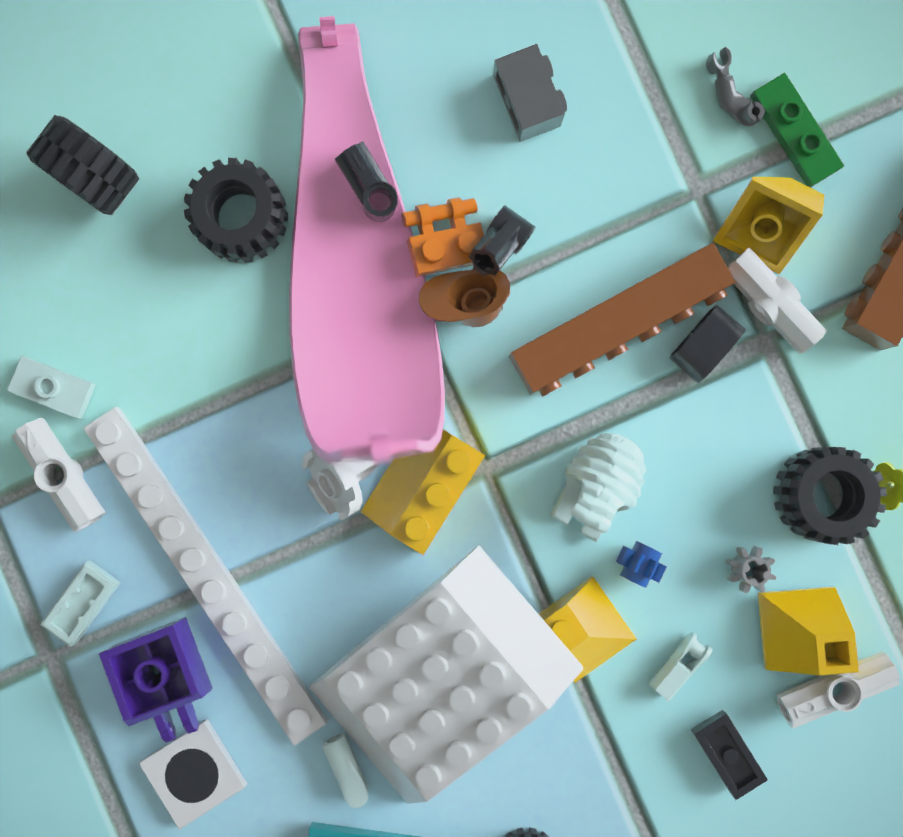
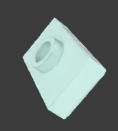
M21 356L7 391L72 417L82 419L96 384L31 358Z
M92 561L85 562L40 625L69 647L75 646L121 582Z

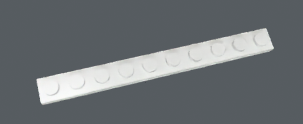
M112 408L83 429L292 744L295 746L323 727L328 719L121 408Z

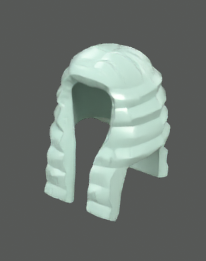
M604 433L596 438H590L587 445L580 447L579 453L572 458L571 464L565 468L566 484L550 516L561 523L568 524L573 515L579 522L584 524L580 532L587 538L597 542L602 533L607 534L616 512L626 511L637 506L636 499L641 496L640 488L645 483L643 475L647 471L644 464V456L639 446L621 434Z

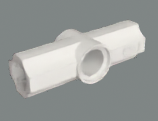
M750 248L746 249L727 266L736 281L734 285L749 300L748 306L755 317L765 325L773 326L798 354L804 353L824 337L827 330L801 304V295L796 287L786 278L775 276Z
M38 418L15 430L11 437L34 470L36 485L41 490L49 493L74 532L90 526L106 513L83 479L81 465L68 456L44 418ZM58 466L64 471V479L60 484L54 478V471Z
M881 651L859 660V672L816 675L813 680L776 694L777 704L788 725L793 729L837 710L843 712L853 711L860 705L862 700L900 685L899 678L901 677L896 665L885 652ZM842 682L843 688L841 693L833 697L832 691L834 686Z

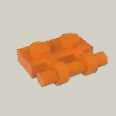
M460 197L448 199L446 204L431 207L428 204L415 206V210L402 212L401 217L404 227L417 225L420 234L409 237L407 240L416 277L473 265L469 255L484 236L481 222L466 225L464 218L465 215L477 213V203L474 198L461 200ZM449 219L451 229L434 232L432 224L434 221Z

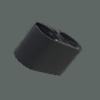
M715 305L678 345L669 359L697 383H700L738 342L746 329L722 308Z

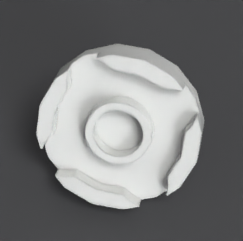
M314 449L304 454L302 461L303 470L310 468L313 479L307 481V484L316 501L328 514L331 515L334 512H338L339 520H344L360 510L362 495L358 482L370 475L379 465L373 464V461L327 463L316 455Z

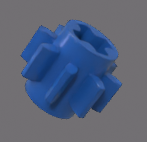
M638 541L635 542L632 549L623 546L616 560L618 564L624 566L620 576L644 588H647L650 579L660 583L667 566L659 563L663 553Z

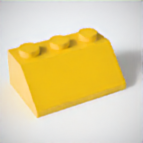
M442 429L441 440L432 451L394 458L360 512L388 534L424 555L485 455Z

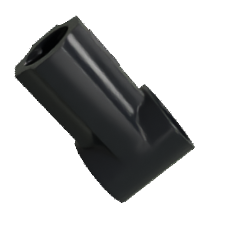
M365 143L354 144L337 156L335 162L362 204L365 215L375 222L389 220L396 210L398 195L394 187L386 180ZM376 193H383L390 199L391 205L387 210L377 211L370 206V197Z
M504 205L490 223L486 234L475 245L469 255L473 263V269L483 276L487 274L496 276L512 254L517 255L536 226Z

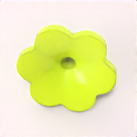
M889 462L879 463L875 470L872 471L881 473L883 480L879 481L878 484L879 487L886 488L887 496H881L880 503L886 505V510H895L899 507L900 503H903V469H895Z

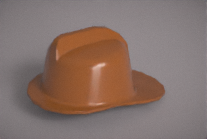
M475 269L444 273L434 276L423 285L419 292L418 302L422 311L432 319L441 322L460 321L466 326L483 327L495 320L500 311L503 310V305L510 294V282L502 271H499L496 276L491 274L483 276Z

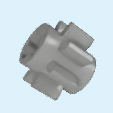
M757 546L752 547L750 554L744 548L736 547L738 555L733 560L726 559L725 561L728 565H731L732 572L726 577L727 580L731 582L740 580L739 591L746 594L750 591L751 585L757 591L764 593V584L769 579L776 580V576L771 574L770 567L775 562V559L770 557L761 558L763 551L762 548ZM749 562L756 565L751 569V577L745 574L750 570Z

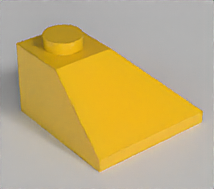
M752 177L716 233L713 242L739 255L750 248L771 271L780 275L822 217L824 194L792 178Z
M593 576L538 613L583 666V670L573 680L575 683L637 640Z

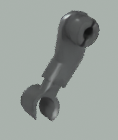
M727 47L720 50L719 56L722 60V66L718 64L716 54L713 52L706 60V68L710 73L716 74L717 79L714 82L719 106L741 125H755L764 116L765 110L763 105L759 102H752L736 90L733 75L730 76L728 68L732 61L730 50Z

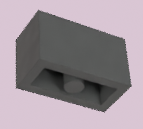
M538 44L495 59L493 76L519 142L561 127L565 112L567 111L566 99L561 89H555L551 79L554 76L551 61L547 55L542 56Z

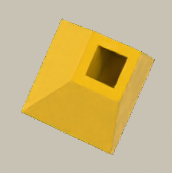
M836 587L757 592L764 669L819 676L859 672L855 631Z

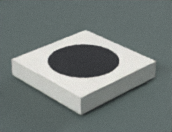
M208 719L198 725V731L182 734L139 763L179 830L238 793L247 785L245 778Z

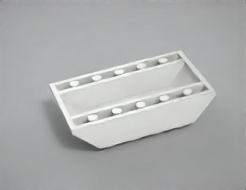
M477 546L315 680L309 688L407 804H414L431 800L550 709L583 670V666L480 546Z

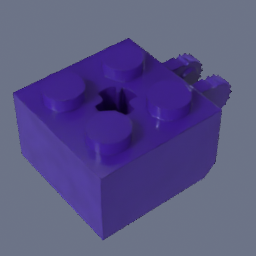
M186 617L115 644L99 653L122 719L128 726L153 717L163 742H170L176 738V729L169 711L176 708L186 733L190 734L198 731L199 724L192 702L203 698L213 688ZM153 667H158L161 673L156 675L153 671Z

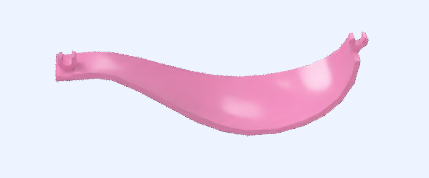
M334 16L319 17L320 26L300 27L298 33L303 78V112L289 284V335L293 377L305 432L316 455L327 463H360L373 461V464L389 463L394 458L432 451L441 440L445 403L442 357L436 320L427 316L422 311L418 302L419 292L427 280L426 276L416 277L407 240L414 235L411 226L404 227L401 214L406 212L369 96L359 30L355 23L335 25ZM365 143L386 180L396 190L398 204L394 215L389 220L375 222L365 215L362 204L335 162L337 156L354 144ZM383 193L373 194L369 199L370 206L377 211L387 210L391 205L390 199Z

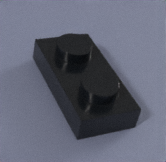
M724 710L719 711L691 729V732L735 801L768 781Z

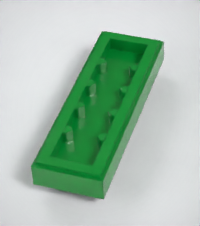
M785 72L752 92L750 98L753 102H759L763 105L765 110L764 120L806 186L811 188L845 167Z

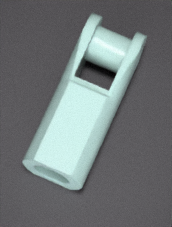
M694 632L689 633L683 638L671 657L648 683L668 702L712 653V648L709 645L703 646L696 640L697 635ZM688 652L693 658L686 666L680 660Z
M340 733L323 742L322 747L336 780H339L338 783L346 803L352 808H360L368 800V785L359 768L346 733Z

